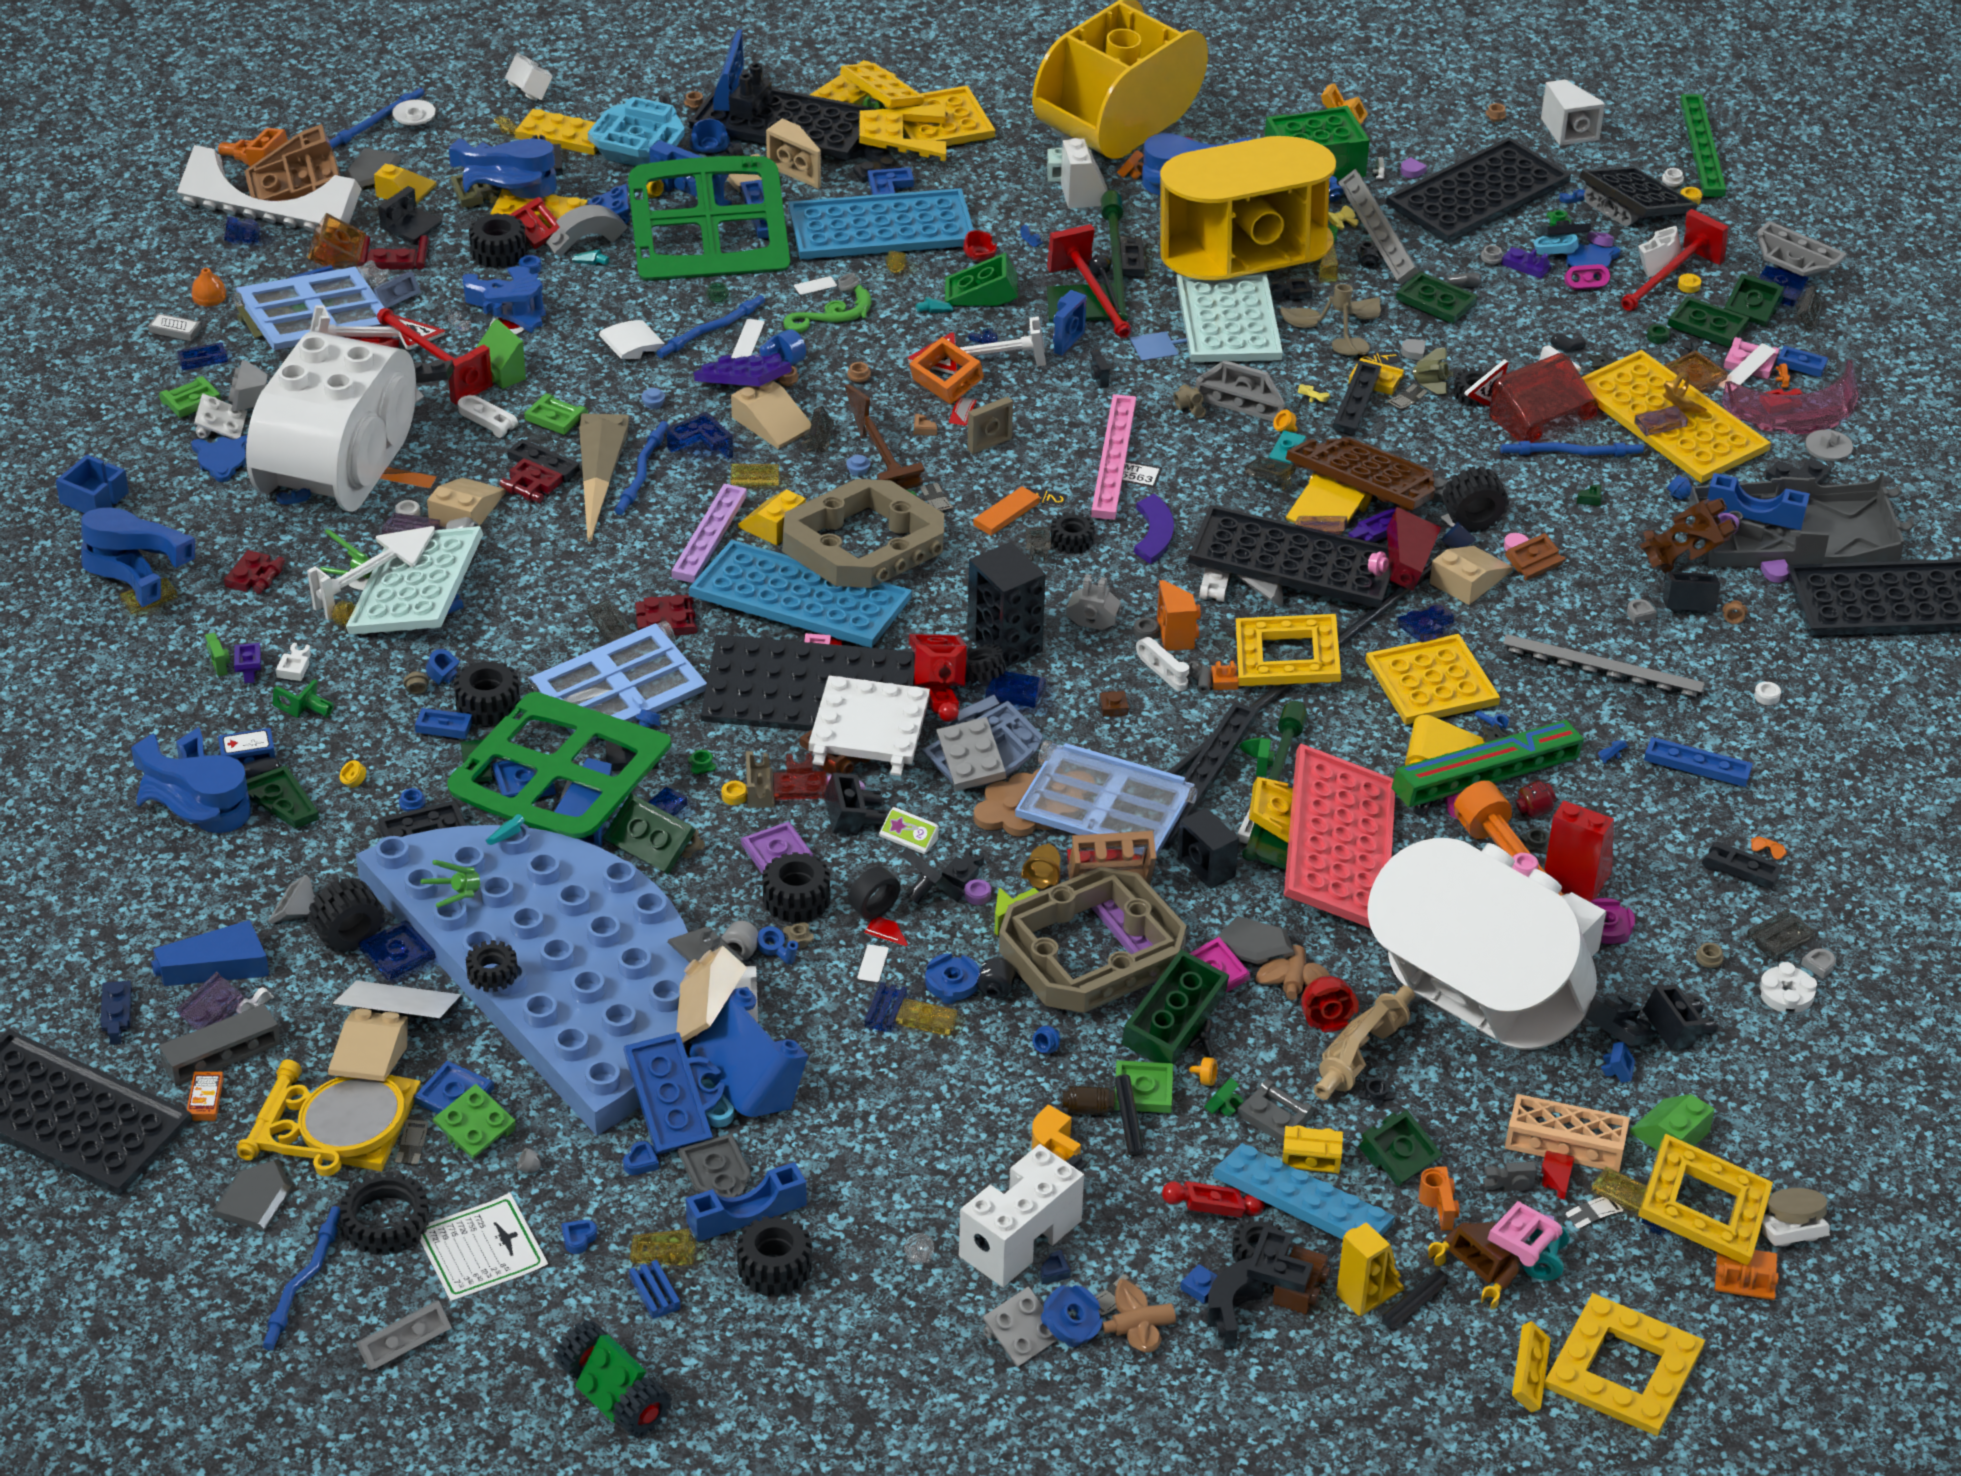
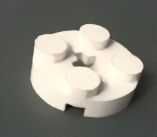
M1782 962L1779 964V967H1773L1762 975L1760 982L1761 998L1769 1007L1777 1011L1786 1012L1787 1008L1795 1009L1794 1013L1802 1012L1813 1004L1817 982L1806 972L1795 968L1793 964ZM1783 987H1787L1790 989L1785 991L1783 990Z

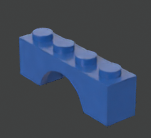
M1714 473L1707 499L1712 501L1722 498L1727 506V510L1721 513L1739 511L1743 515L1742 519H1751L1764 524H1774L1787 529L1801 530L1810 494L1785 489L1775 498L1757 499L1748 495L1741 488L1738 478Z
M793 1162L767 1171L766 1176L756 1188L738 1197H722L711 1189L685 1198L686 1220L697 1242L750 1225L754 1220L761 1221L762 1217L768 1216L771 1218L807 1206L806 1180L796 1163Z

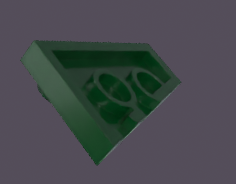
M286 765L246 780L249 798L296 829L320 820L318 810Z

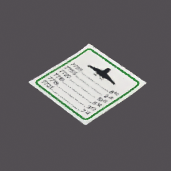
M511 1193L485 1204L430 1222L424 1235L421 1234L420 1242L450 1301L520 1277L548 1264Z

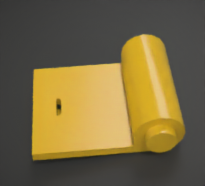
M1313 473L1309 484L1287 514L1286 520L1300 526L1340 535L1357 510L1364 512L1368 508L1373 494L1361 493L1354 486L1349 484L1342 485L1337 483L1334 478L1319 476Z
M1420 715L1414 720L1405 765L1483 744L1484 741L1482 737L1430 715Z

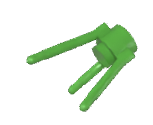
M325 530L326 534L349 550L348 555L353 557L350 562L352 570L371 559L331 530ZM320 567L322 572L344 575L349 572L347 570ZM370 571L362 577L369 578L372 571Z
M433 860L432 863L442 868L457 871V873L452 878L421 879L420 881L421 884H451L452 888L460 893L436 903L437 908L464 898H473L474 893L480 887V877L475 872L474 867H462L439 860Z

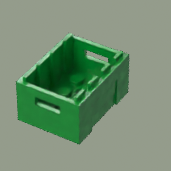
M1348 105L1327 108V110L1266 117L1265 137L1289 136L1303 138L1319 143L1329 149L1336 159V169L1332 176L1336 177L1337 182L1355 169L1361 177H1366L1370 140Z

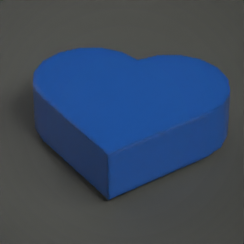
M645 1141L634 1143L631 1147V1152L627 1153L623 1158L624 1171L630 1175H639L659 1170V1162L652 1145Z
M591 1220L561 1223L565 1248L569 1253H583L587 1249L588 1243L593 1242L597 1238V1226Z

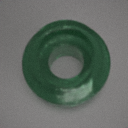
M713 282L709 285L706 296L714 302H722L728 298L729 290L724 283Z

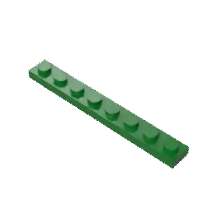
M1681 94L1680 104L1703 196L1712 198L1717 196L1725 197L1726 187L1702 94Z

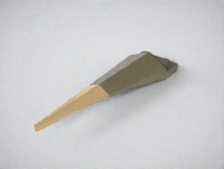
M581 413L579 430L587 539L589 543L592 541L612 475L628 437L629 415Z

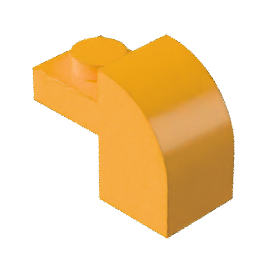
M1335 83L1328 85L1321 94L1322 102L1327 108L1348 105L1360 125L1368 115L1359 96L1344 101Z
M1048 1104L1033 1121L1032 1150L1041 1144L1064 1161H1067L1073 1155L1081 1154V1144L1070 1138L1071 1117Z

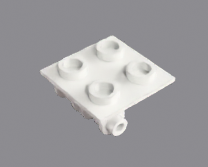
M202 393L194 424L197 425L196 434L199 438L203 439L208 437L211 431H214L229 438L237 439L241 437L247 411H233L231 404Z

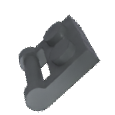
M1266 1079L1260 1088L1238 1108L1237 1116L1283 1144L1285 1126H1303L1312 1117L1315 1109L1310 1104H1303L1278 1089L1274 1082ZM1271 1097L1297 1114L1293 1116L1267 1099Z

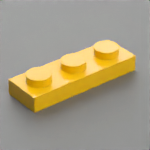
M1532 1321L1522 1325L1512 1396L1531 1413L1541 1409L1551 1338Z

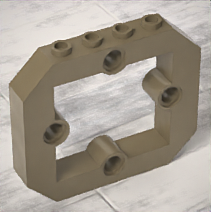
M855 479L786 511L782 552L835 586L872 588L943 553L944 513L892 481ZM869 507L889 519L888 527L891 531L895 533L910 532L911 534L903 538H893L888 541L886 546L858 559L842 549V539L835 534L820 535L817 531L824 528L831 530L839 529L843 526L845 518Z
M1098 867L1008 905L999 931V952L1013 965L1015 971L1045 1006L1085 1013L1158 981L1181 949L1184 950L1186 925L1139 873ZM1112 899L1124 912V931L1131 936L1144 935L1153 945L1133 954L1125 951L1114 952L1108 958V965L1072 979L1058 963L1057 942L1047 937L1037 939L1033 932L1056 922H1069L1074 918L1075 914Z

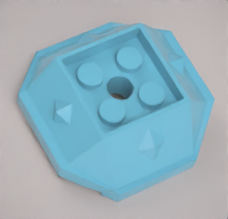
M632 97L626 100L624 104L615 105L605 110L588 132V140L598 148L606 160L632 166L650 163L649 148L659 140L677 146L685 136V128L677 116L673 105L638 97Z

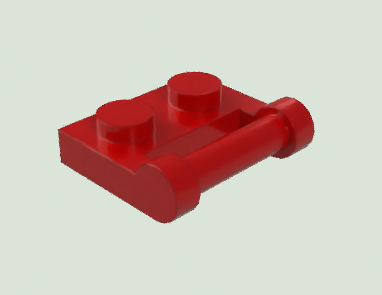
M541 197L532 200L509 214V216H515L517 219H520L522 224L525 225L526 240L534 249L545 244L551 235L560 228L556 222V217L545 206L546 203ZM534 211H539L552 227L548 229Z

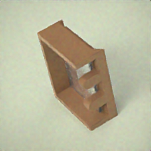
M1153 831L1072 835V849L1069 865H1067L1069 880L1098 867H1106L1139 873L1150 885L1156 862Z

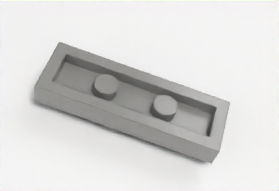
M434 1301L356 1342L368 1370H373L451 1329V1325L440 1302Z

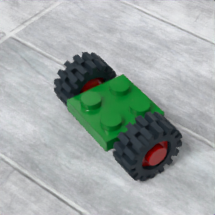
M585 1320L582 1325L577 1323L574 1330L570 1328L567 1331L568 1335L561 1337L560 1341L562 1344H557L555 1348L557 1352L554 1353V1357L556 1358V1363L573 1379L578 1380L575 1386L612 1423L617 1422L629 1435L639 1438L640 1435L642 1437L647 1435V1430L650 1432L655 1430L654 1426L656 1424L660 1425L663 1422L661 1418L667 1417L669 1413L667 1409H670L672 1406L670 1394L653 1378L649 1377L648 1379L644 1377L647 1371L594 1321L591 1320L589 1322Z

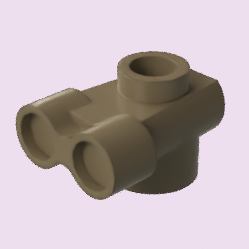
M1185 384L1179 388V391L1173 393L1174 402L1179 410L1188 407L1196 418H1202L1206 414V409L1202 406L1204 397L1197 387L1191 388Z

